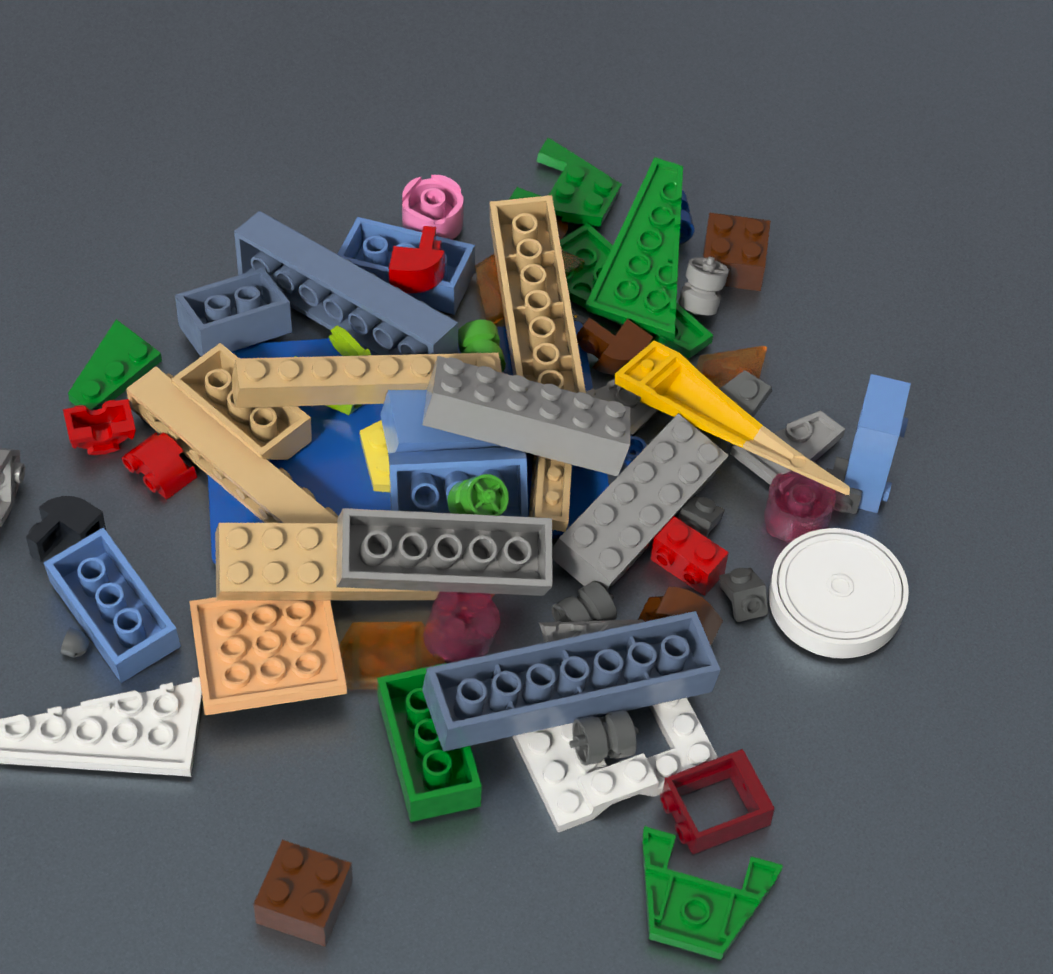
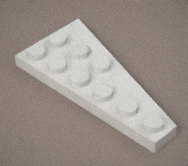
M200 677L192 678V682L173 686V682L159 685L160 689L139 693L134 690L80 702L81 706L61 709V706L47 709L48 713L26 717L24 714L2 718L0 719V764L191 777L203 702Z

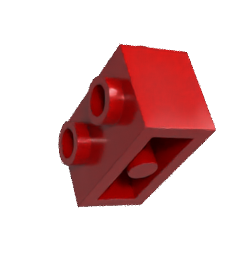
M673 516L654 537L651 560L705 596L720 580L719 575L725 574L729 552Z

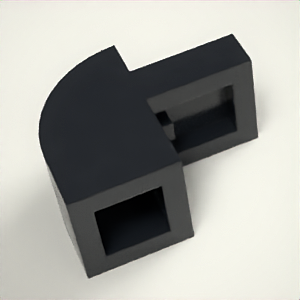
M60 496L50 499L39 506L42 521L32 526L26 539L30 555L41 562L63 539L74 545L103 527L106 530L103 511L79 497Z

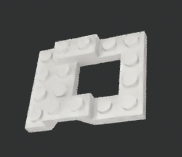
M687 698L649 706L671 748L649 758H646L645 754L642 753L607 766L604 759L600 763L584 766L579 761L575 748H570L569 741L573 740V723L512 736L558 833L593 820L613 803L638 794L658 796L663 791L665 777L718 758Z

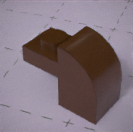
M588 318L577 333L576 338L582 350L598 358L592 368L605 374H615L647 347L653 336L629 319L613 335L594 320Z
M668 587L664 596L649 597L638 620L642 619L646 622L696 611L710 646L723 622V619L704 598L692 591L679 587Z

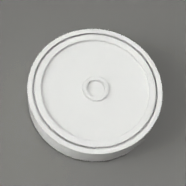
M840 528L811 531L789 543L775 562L769 586L770 609L776 623L785 635L802 648L831 658L860 657L883 647L899 629L909 595L905 572L898 559L888 548L863 533Z

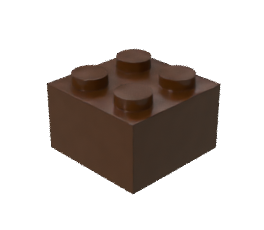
M709 212L703 258L713 257L715 261L724 264L729 269L725 287L761 291L766 265L770 220Z
M282 840L253 904L256 923L326 947L353 883L352 863Z

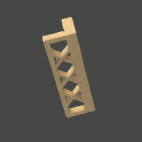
M533 454L529 517L552 518V530L566 532L568 526L572 464Z

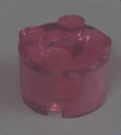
M792 470L783 475L781 473L778 474L770 484L764 511L767 532L773 537L791 543L794 539L808 532L829 528L836 502L835 490Z
M439 592L433 603L423 633L424 643L428 651L434 657L437 654L445 659L444 663L487 655L500 626L499 610L491 600L489 593Z

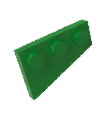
M116 319L69 390V401L76 406H86L90 410L102 408L105 402L115 400L126 391V388L162 361L161 352Z

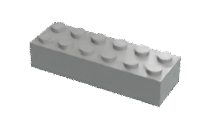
M437 356L427 387L422 425L618 477L630 447V407L624 406L617 401H605L594 398L587 393H575L560 389L554 384H542L527 380L520 375L504 374L490 367H478L463 363L457 358Z
M678 413L566 532L559 537L552 549V559L583 586L595 581L601 584L608 592L648 549L659 531L673 516L677 517L682 507L696 496L717 474L729 455Z
M343 508L337 519L336 587L544 596L552 588V518Z

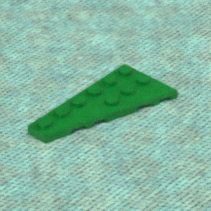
M654 157L586 302V311L621 323L629 319L645 331L675 340L683 183L682 165Z
M589 223L584 224L560 240L570 301L586 308V302L613 247ZM676 303L675 340L646 331L653 336L652 341L655 340L687 358L697 354L710 345L713 340V334L678 303ZM609 319V320H611V321H613V322H615V323H617V324H619V325H621V326L624 324V323H621V322H618V321Z

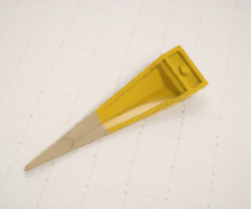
M654 340L615 373V384L641 397L642 403L673 417L679 413L693 426L845 495L850 494V487L815 464L763 426L716 387L679 352Z

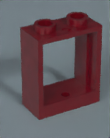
M743 749L665 777L663 791L660 793L661 804L667 814L672 813L676 821L675 829L682 844L687 843L692 855L771 825L775 810ZM730 778L748 814L698 832L680 796Z

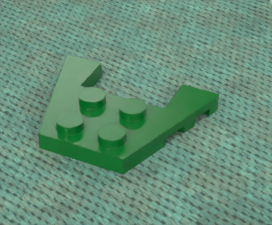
M547 138L538 153L537 162L563 171L549 193L553 198L555 215L562 216V221L589 223L591 226L601 227L620 193L622 184L554 140ZM516 187L510 199L539 197L540 195Z
M644 826L642 845L649 939L722 960L780 877L783 865L751 856L742 889L733 888L667 869L676 835Z

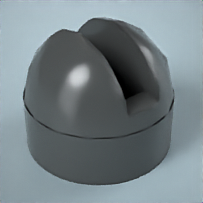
M69 627L60 653L70 657L84 655L89 645L87 635L81 630Z

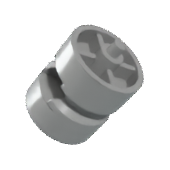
M713 257L690 259L686 271L688 282L682 287L678 301L680 306L696 316H699V314H716L721 302L719 291L726 284L729 269L724 264L715 261Z

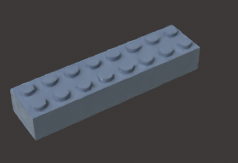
M258 211L234 231L238 275L264 268L290 301V307L330 330L335 326L345 329L365 350L368 348L371 354L458 353V322L454 321L450 316L429 307L425 302L415 299L400 288L390 285L375 274L367 272L353 264L350 260L335 254L325 246L319 245L305 237L302 233L287 227L276 218Z
M696 611L428 667L426 668L422 691L444 752L570 724L575 719L590 716L594 718L602 717L609 712L629 711L713 692L721 669Z

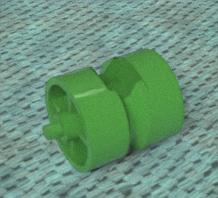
M474 320L461 326L458 330L460 352L499 353L502 372L504 371L506 362L503 351L499 346L500 338L496 325L488 320Z
M483 474L456 483L448 494L447 503L450 513L500 516L507 508L509 496L502 480L494 475Z

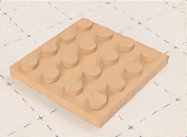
M216 597L189 601L205 715L347 694L346 680L330 600L216 601Z

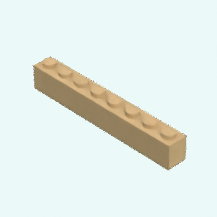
M499 353L237 358L231 381L235 408L384 404L388 390H427L437 356L457 358L463 363L478 367H490L501 373L502 370Z
M154 367L126 388L131 410L159 434L164 432L173 438L183 449L182 453L264 523H337L338 516L331 508H324L316 501L314 495L307 488H300L294 483L286 470L283 468L278 469L269 459H261L174 386L171 383V378L174 376L171 374H165L158 367Z

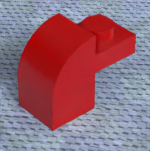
M423 226L419 248L393 246L389 265L390 285L400 288L405 293H421L436 287L442 281L445 275L444 250H442V241L436 239V227Z

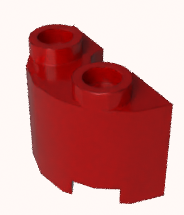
M129 399L107 401L98 410H90L83 405L63 409L72 447L76 449L78 446L79 448L87 449L88 455H105L118 451L121 442L127 438L131 440L134 438L136 428Z
M155 432L121 457L123 464L130 472L143 473V481L149 490L154 493H160L166 500L197 478L195 468L193 466L189 467L179 456L183 449L173 438L164 432L160 435H157Z

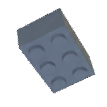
M264 268L175 295L178 325L200 357L219 343L232 352L292 333L290 301Z

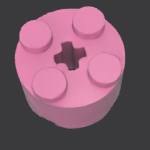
M431 175L430 179L421 180V177H418L406 185L402 193L403 228L422 232L423 226L436 227V236L451 240L460 234L463 228L464 199L461 188L454 180L442 175Z

